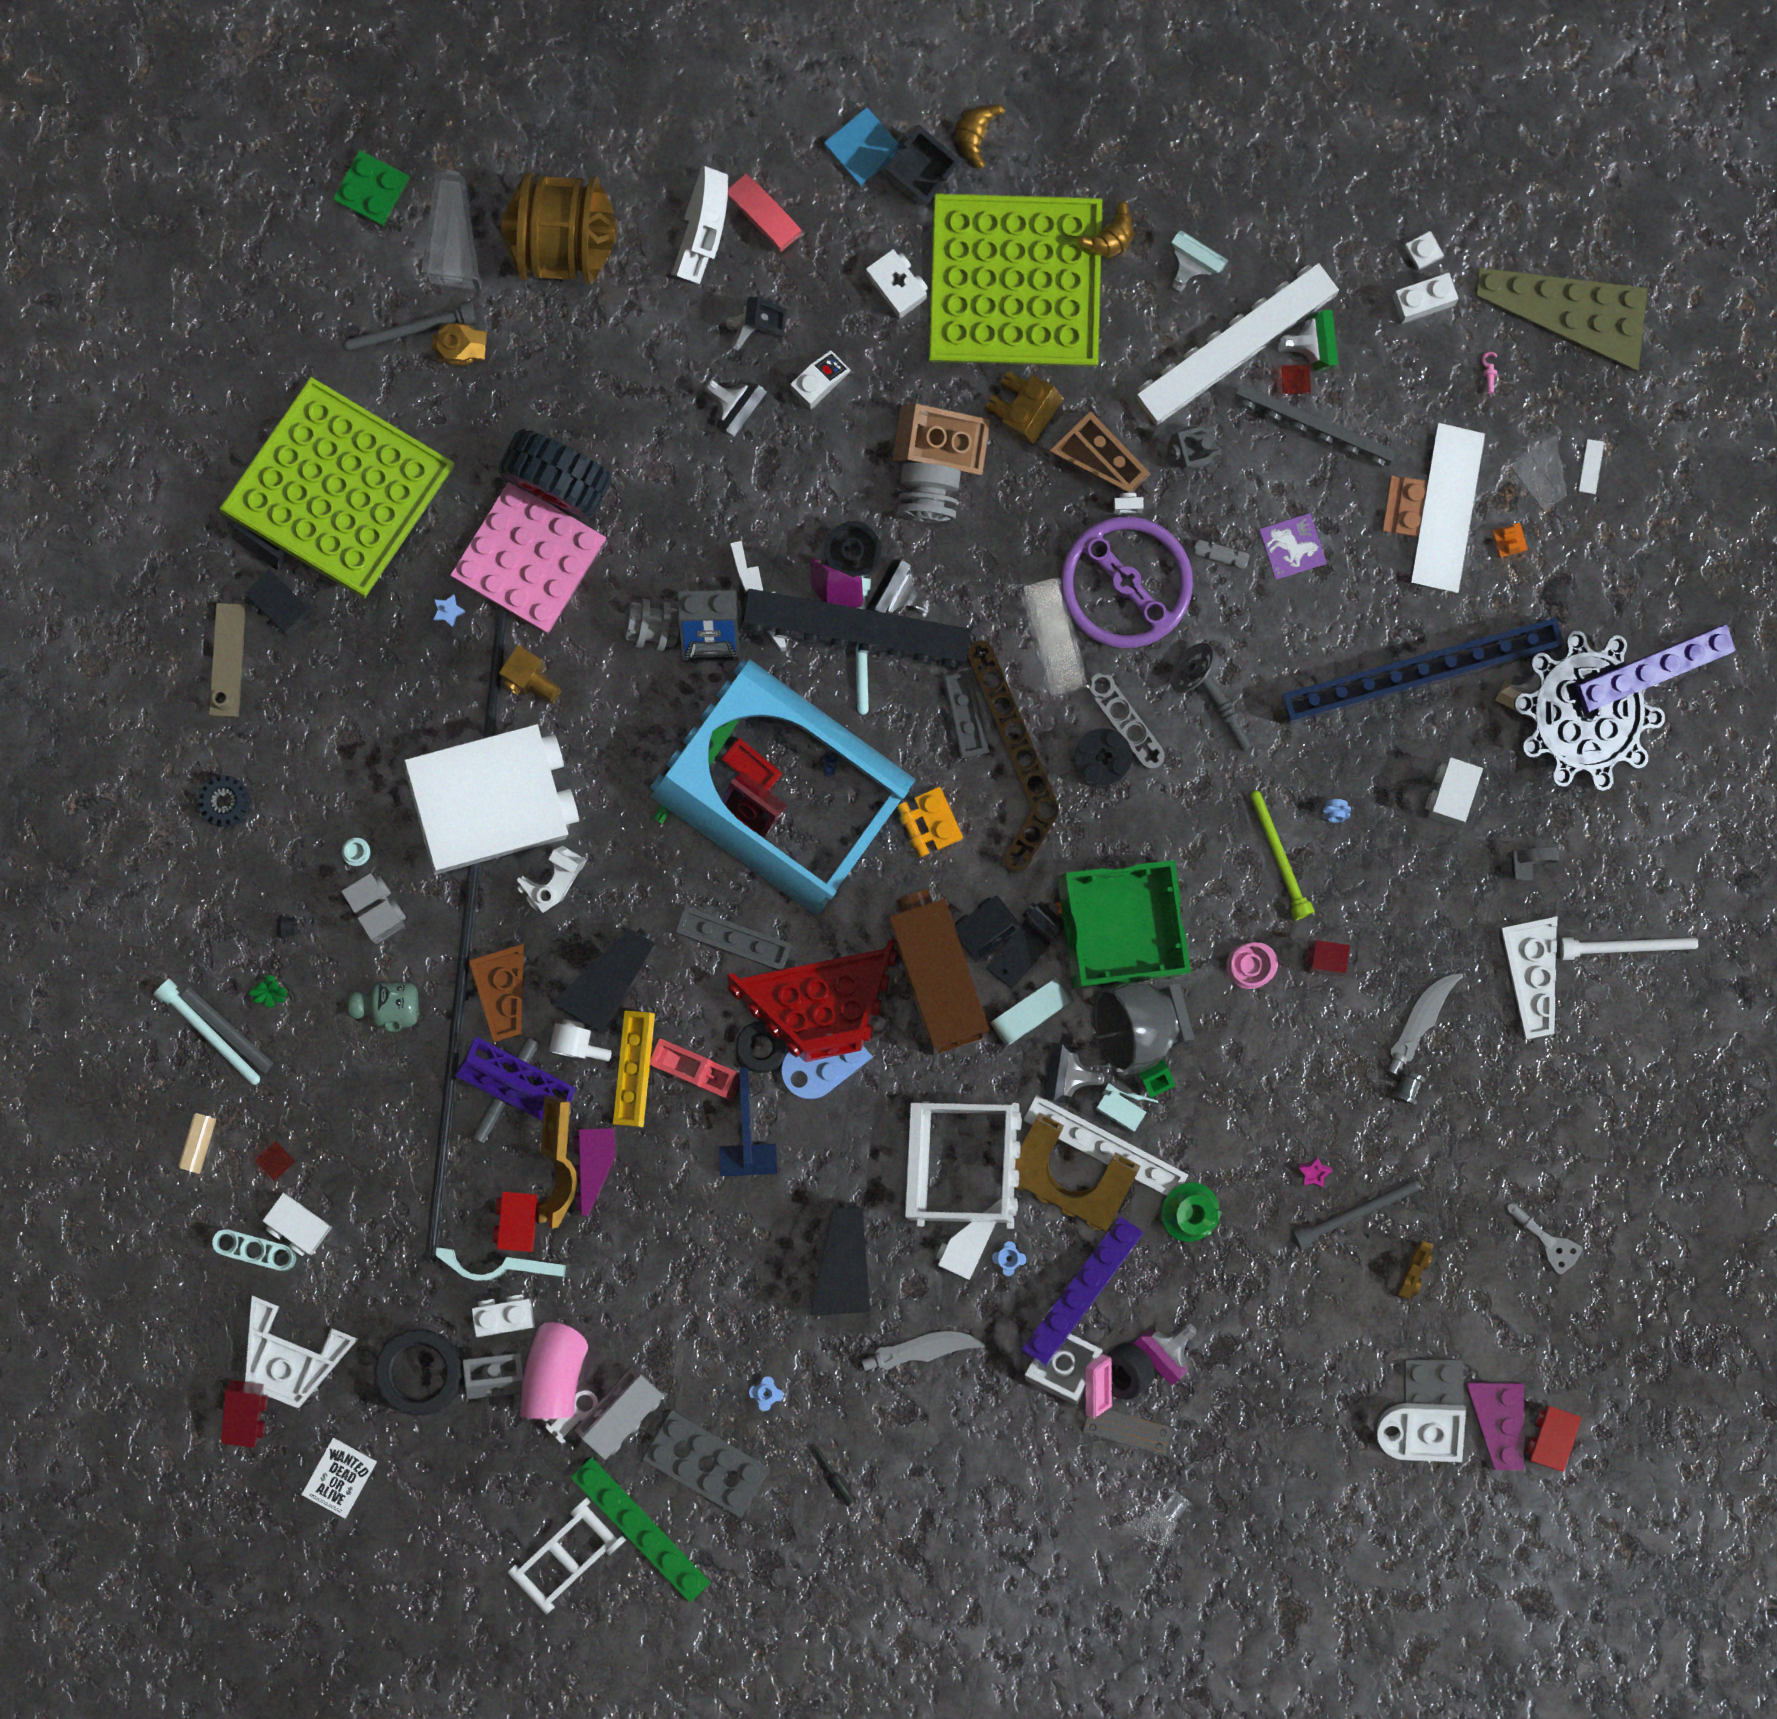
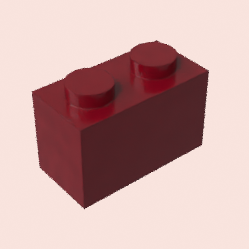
M1316 940L1305 951L1304 965L1308 966V973L1342 978L1347 972L1350 945Z
M237 1380L229 1381L225 1390L221 1444L255 1448L258 1439H263L266 1422L261 1421V1413L266 1412L268 1395L263 1394L264 1384Z

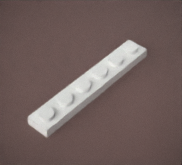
M1036 1095L1023 1120L1033 1125L1040 1112L1065 1125L1058 1138L1059 1140L1104 1164L1109 1165L1116 1152L1141 1165L1135 1180L1165 1196H1168L1175 1187L1184 1184L1188 1177V1174L1038 1095Z

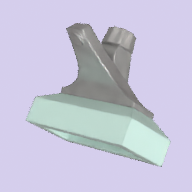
M1180 231L1171 242L1175 249L1174 253L1179 260V271L1176 278H1174L1172 287L1182 292L1189 278L1198 274L1210 275L1212 273H1219L1223 270L1228 260L1185 232Z

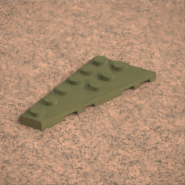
M1487 268L1479 269L1476 298L1506 312L1509 311L1520 316L1531 324L1535 323L1561 338L1605 356L1604 358L1613 362L1616 361L1636 373L1639 371L1648 288Z

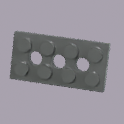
M671 1410L643 1458L645 1462L740 1518L743 1517L771 1469ZM679 1441H685L690 1446V1453L685 1458H679L674 1453V1445ZM705 1455L711 1456L715 1461L714 1469L708 1473L701 1471L698 1466L699 1459ZM734 1470L739 1474L740 1481L737 1486L728 1487L724 1484L723 1475L725 1472Z

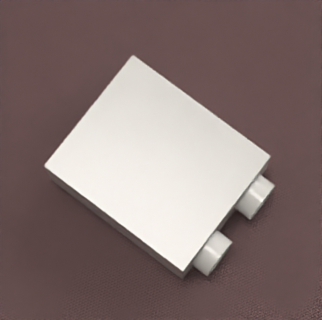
M538 724L404 761L403 767L433 875L564 840L568 836L566 825L579 822L571 790L567 789L557 792L551 770L564 767L556 735L553 734L541 738Z

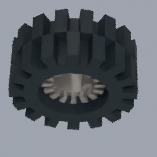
M226 775L214 776L209 782L206 781L203 784V789L199 790L200 796L197 798L199 810L209 823L221 828H230L235 824H240L241 820L247 817L248 809L251 807V797L247 788L235 777ZM220 795L222 797L231 796L232 803L229 808L223 806L220 809L217 806V799Z

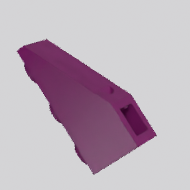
M614 1128L580 1129L579 1136H574V1152L580 1153V1165H575L577 1182H581V1193H576V1210H582V1216L590 1215L616 1158Z

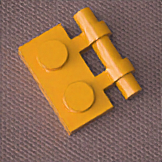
M941 787L915 797L914 800L918 809L914 811L910 810L907 802L896 806L900 814V823L902 826L905 825L911 838L909 843L912 849H916L919 858L930 854L926 843L930 841L934 842L938 851L963 839ZM923 817L929 832L921 835L915 820Z

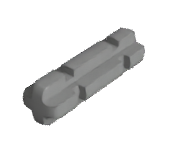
M1197 540L1194 548L1196 556L1203 558L1208 556L1210 560L1228 565L1233 563L1235 567L1246 568L1249 560L1248 553L1242 551L1237 553L1231 548L1217 544L1208 545L1209 542Z

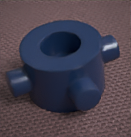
M834 753L826 757L823 772H826L825 776L830 777L831 774L834 775L838 758H835L836 754Z

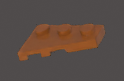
M524 944L469 960L493 1042L496 1043L522 1035Z

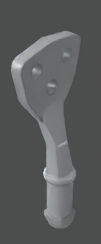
M1514 1202L1506 1204L1505 1210L1507 1214L1523 1225L1524 1229H1528L1535 1234L1543 1243L1548 1262L1557 1274L1562 1275L1575 1265L1583 1251L1582 1246L1569 1239L1550 1236L1535 1223L1533 1217L1528 1216L1521 1210L1518 1204ZM1557 1248H1560L1562 1250L1561 1254H1558L1556 1252ZM1575 1249L1576 1253L1571 1254L1570 1250ZM1563 1262L1564 1267H1559L1558 1263Z

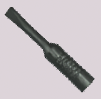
M816 1445L813 1446L818 1458L830 1474L831 1483L840 1494L846 1506L848 1507L857 1500L840 1474L834 1472Z

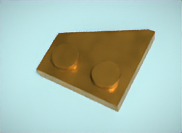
M1425 1241L1417 1243L1397 1296L1408 1300L1411 1295H1417L1422 1284V1280L1419 1279L1423 1269L1427 1270L1433 1256L1431 1251L1434 1245Z

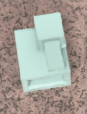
M1108 1084L1102 1093L1104 1097L1095 1110L1134 1133L1147 1112L1119 1094L1137 1101L1142 1099L1158 1103V1101L1134 1093H1124Z

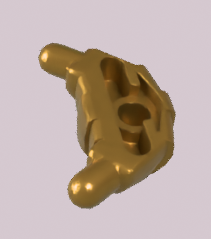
M1001 104L967 109L955 125V144L958 145L967 160L970 159L977 169H981L985 165L983 158L980 156V146L986 136L987 126L993 120V117L1002 115L1005 111L1004 106Z
M1120 201L1117 205L1118 214L1115 215V220L1105 226L1096 236H1079L1077 239L1078 245L1089 249L1091 253L1104 256L1106 259L1124 253L1135 236L1132 218L1129 215L1128 203Z

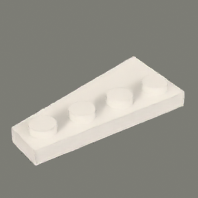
M1557 917L1501 928L1525 1040L1554 1034Z

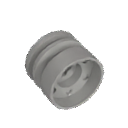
M903 464L901 485L913 490L912 492L899 494V500L908 504L898 505L897 514L926 523L954 521L956 519V511L950 508L957 506V500L946 496V493L959 491L961 471L938 464Z

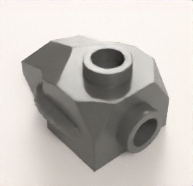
M1190 425L1182 428L1178 433L1172 434L1168 445L1170 459L1181 469L1187 467L1195 469L1208 465L1213 456L1221 454L1215 442L1214 427L1206 429L1200 425Z

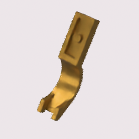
M554 1095L544 1096L541 1154L548 1156L554 1163L556 1184L548 1199L537 1206L536 1222L542 1223L548 1218L550 1228L559 1227L574 1199L577 1188L576 1171L571 1161L566 1159L570 1102Z

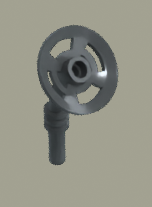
M1207 643L1195 644L1188 648L1176 661L1171 671L1170 684L1177 692L1186 693L1202 683L1218 706L1217 712H1221L1219 716L1224 718L1223 723H1227L1240 749L1244 751L1252 745L1237 719L1239 715L1234 713L1235 708H1231L1232 702L1227 701L1209 675L1215 662V651ZM1201 653V658L1190 661L1193 657ZM1183 672L1182 680L1184 683L1180 684L1181 673Z

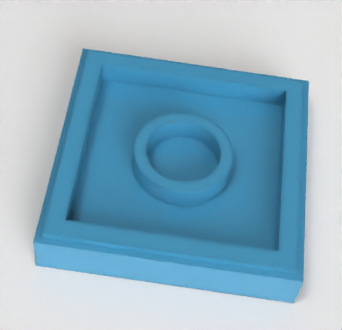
M868 108L864 109L824 143L860 187L879 172L877 170L893 150L899 149L896 147L898 142Z

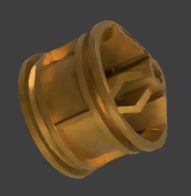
M526 172L508 202L506 212H503L501 234L521 280H528L533 270L535 278L576 281L580 279L582 273L585 284H593L607 261L613 244H616L617 219H614L612 206L600 184L598 176H591L586 186L584 178L540 176L538 182H536L534 173Z

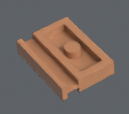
M1391 476L1382 532L1419 538L1428 481Z

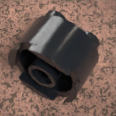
M847 521L834 528L826 538L824 546L826 564L828 567L853 578L855 576L869 578L876 571L881 560V543L878 536L868 525L862 522ZM851 546H856L857 552L860 554L849 557V553L845 550H850Z
M1108 728L1095 729L1087 733L1079 741L1074 755V765L1079 777L1087 784L1101 789L1110 788L1120 783L1127 775L1132 763V750L1126 738L1120 732ZM1100 752H1104L1105 756H1110L1106 765H1103L1102 761H1096L1095 759L1098 758Z

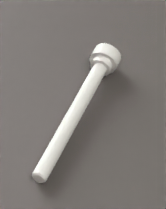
M1573 937L1560 939V955L1562 960H1574L1575 957H1580V954L1698 948L1697 938L1581 943L1579 940H1574Z

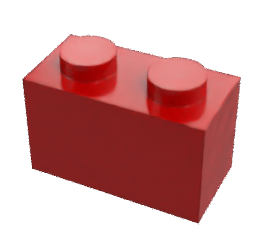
M502 1192V1198L497 1197L495 1214L500 1215L499 1226H494L493 1243H498L497 1249L533 1253L538 1195Z
M1545 1406L1544 1411L1540 1409L1535 1421V1426L1539 1427L1536 1437H1530L1526 1448V1453L1530 1454L1528 1461L1564 1472L1582 1417L1551 1406Z

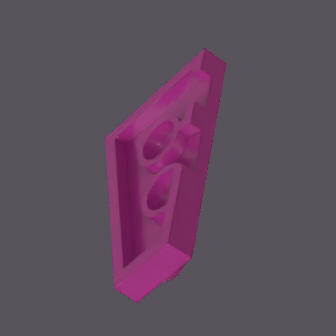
M1466 1383L1493 1469L1524 1470V1384Z

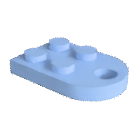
M864 1046L858 1052L806 1063L799 1056L796 1058L788 1052L782 1064V1077L787 1088L796 1096L803 1099H817L828 1094L873 1057ZM797 1071L804 1072L808 1078L806 1085L801 1088L795 1087L791 1083V1076Z

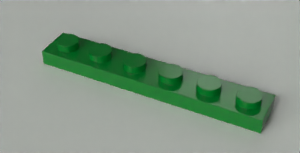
M593 1457L571 1477L689 1602L711 1583Z

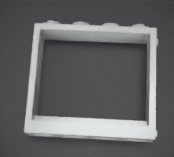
M929 1101L911 1103L906 1218L917 1220V1226L920 1227L924 1226L925 1221L1007 1223V1229L1014 1228L1013 1216H1016L1018 1211V1202L1014 1198V1187H1018L1019 1171L1015 1170V1158L1020 1157V1142L1016 1141L1017 1130L1021 1129L1022 1124L1019 1103H1012V1105L930 1103ZM931 1113L1006 1114L1002 1214L926 1212Z

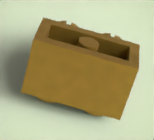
M1008 371L1004 375L1008 380L1002 378L1000 386L1018 395L1014 403L1010 404L998 396L992 395L989 399L993 401V404L987 401L985 409L1003 418V424L1013 435L1035 445L1064 398L1055 386L1032 374L1026 381Z
M517 645L499 672L504 687L517 696L520 692L526 696L528 693L534 692L549 703L554 704L562 692L558 685L541 674L545 669L543 661L520 645Z

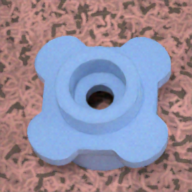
M1329 800L1323 808L1324 814H1322V818L1335 823L1343 822L1345 819L1350 818V813L1348 812H1351V807L1348 806L1345 800Z
M1010 1241L1004 1244V1248L1000 1252H995L992 1255L993 1263L999 1264L1003 1269V1274L1006 1276L1013 1275L1014 1270L1019 1265L1026 1263V1256L1019 1253L1015 1248V1243ZM1007 1256H1011L1012 1260L1007 1261Z
M768 1376L764 1377L762 1383L758 1386H752L749 1390V1395L757 1400L759 1408L763 1411L769 1410L770 1405L775 1401L783 1399L782 1390L777 1389L773 1384V1378ZM764 1391L769 1392V1395L767 1397L764 1396Z

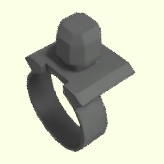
M1545 847L1513 851V858L1501 862V873L1507 876H1515V880L1532 881V865L1558 862V848Z

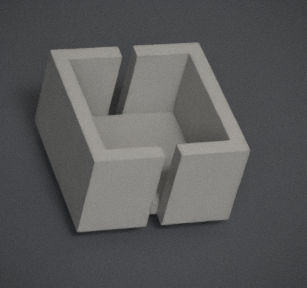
M370 873L342 890L354 913L358 914V919L368 936L375 944L405 927L402 920L406 916L398 903L395 901L390 903L387 896L391 892L381 877L375 878Z

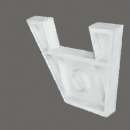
M252 1296L245 1382L264 1384L263 1394L300 1408L358 1339L331 1328L321 1354L315 1353L269 1334L279 1306Z

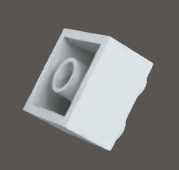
M1451 757L1446 763H1441L1434 778V782L1438 783L1436 790L1433 789L1432 793L1429 794L1425 809L1429 810L1427 817L1460 828L1466 822L1483 768Z
M1070 1334L1046 1368H1043L1035 1361L1031 1362L1025 1374L1026 1381L1077 1406L1086 1390V1366L1103 1355V1350Z

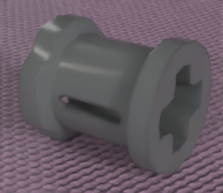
M1402 1069V1078L1396 1091H1393L1391 1096L1415 1105L1417 1102L1415 1097L1420 1084L1424 1083L1426 1078Z

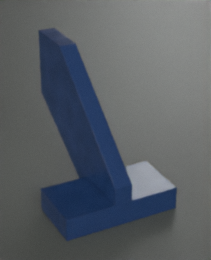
M740 1068L743 1145L719 1146L720 1176L777 1174L776 1144L752 1145L748 1068Z

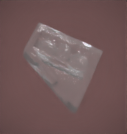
M1556 435L1511 465V470L1543 513L1567 496Z

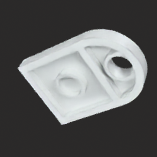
M1414 1403L1394 1405L1387 1409L1378 1421L1377 1436L1379 1444L1388 1455L1396 1459L1462 1462L1466 1408L1464 1405ZM1389 1426H1395L1400 1431L1394 1436H1388L1384 1433V1430Z

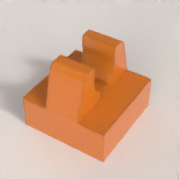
M1520 523L1492 531L1499 559L1528 550Z

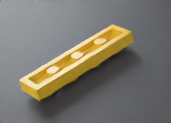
M624 1011L613 1118L614 1125L644 1126L655 1019L654 1013Z

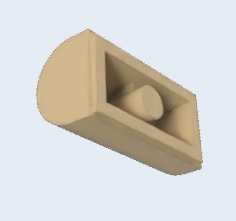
M198 1113L194 1114L179 1162V1168L198 1174L201 1173L216 1123L215 1118Z

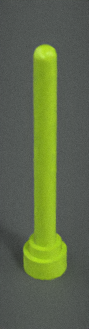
M1254 790L1251 792L1250 798L1292 899V903H1290L1292 907L1290 909L1294 921L1315 913L1312 903L1308 902L1306 897L1303 898L1263 797L1259 791Z

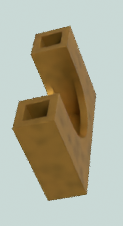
M1039 1112L1020 1148V1157L1015 1158V1170L1019 1171V1184L1015 1188L1025 1190L1026 1188L1035 1193V1197L1044 1203L1052 1202L1060 1206V1210L1063 1213L1072 1217L1077 1215L1086 1220L1085 1223L1091 1228L1107 1231L1141 1165L1115 1152L1101 1180L1096 1185L1082 1191L1064 1188L1053 1178L1050 1172L1049 1156L1065 1125Z

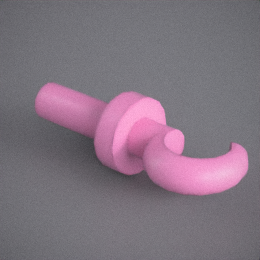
M1486 352L1481 359L1482 364L1487 368V370L1483 371V376L1487 378V393L1493 394L1494 378L1497 377V370H1494V364L1487 363L1485 358L1487 356L1497 358V354Z

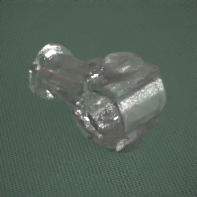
M1174 1489L1169 1491L1171 1495L1161 1508L1156 1507L1150 1515L1144 1512L1135 1524V1526L1143 1531L1144 1537L1148 1541L1160 1544L1167 1550L1177 1538V1535L1174 1534V1530L1179 1525L1176 1520L1186 1507H1191L1192 1505L1190 1501ZM1178 1502V1504L1175 1506L1172 1512L1169 1513V1511L1172 1509L1175 1503ZM1155 1522L1161 1523L1164 1527V1534L1158 1539L1151 1538L1148 1532L1150 1525Z

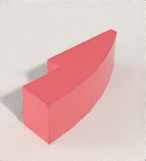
M747 174L728 189V197L753 225L772 242L780 253L802 234L800 227Z
M661 1038L650 1059L651 1066L729 1101H733L740 1085V1073Z

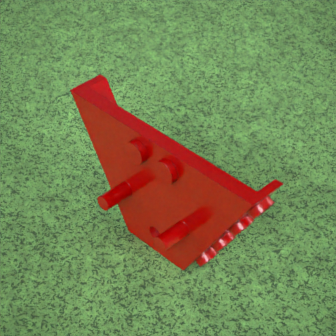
M895 939L888 940L887 946L884 949L740 979L737 975L731 973L727 974V989L735 999L739 1000L741 998L747 1004V1009L754 1018H761L767 1024L766 1028L775 1038L780 1037L786 1043L787 1050L794 1057L797 1058L799 1056L805 1063L862 1050L864 1041L869 1042L874 1026L870 1025L873 1016L878 1017L882 1000L878 999L881 991L886 992L890 975H887L889 966H895L898 950H894Z

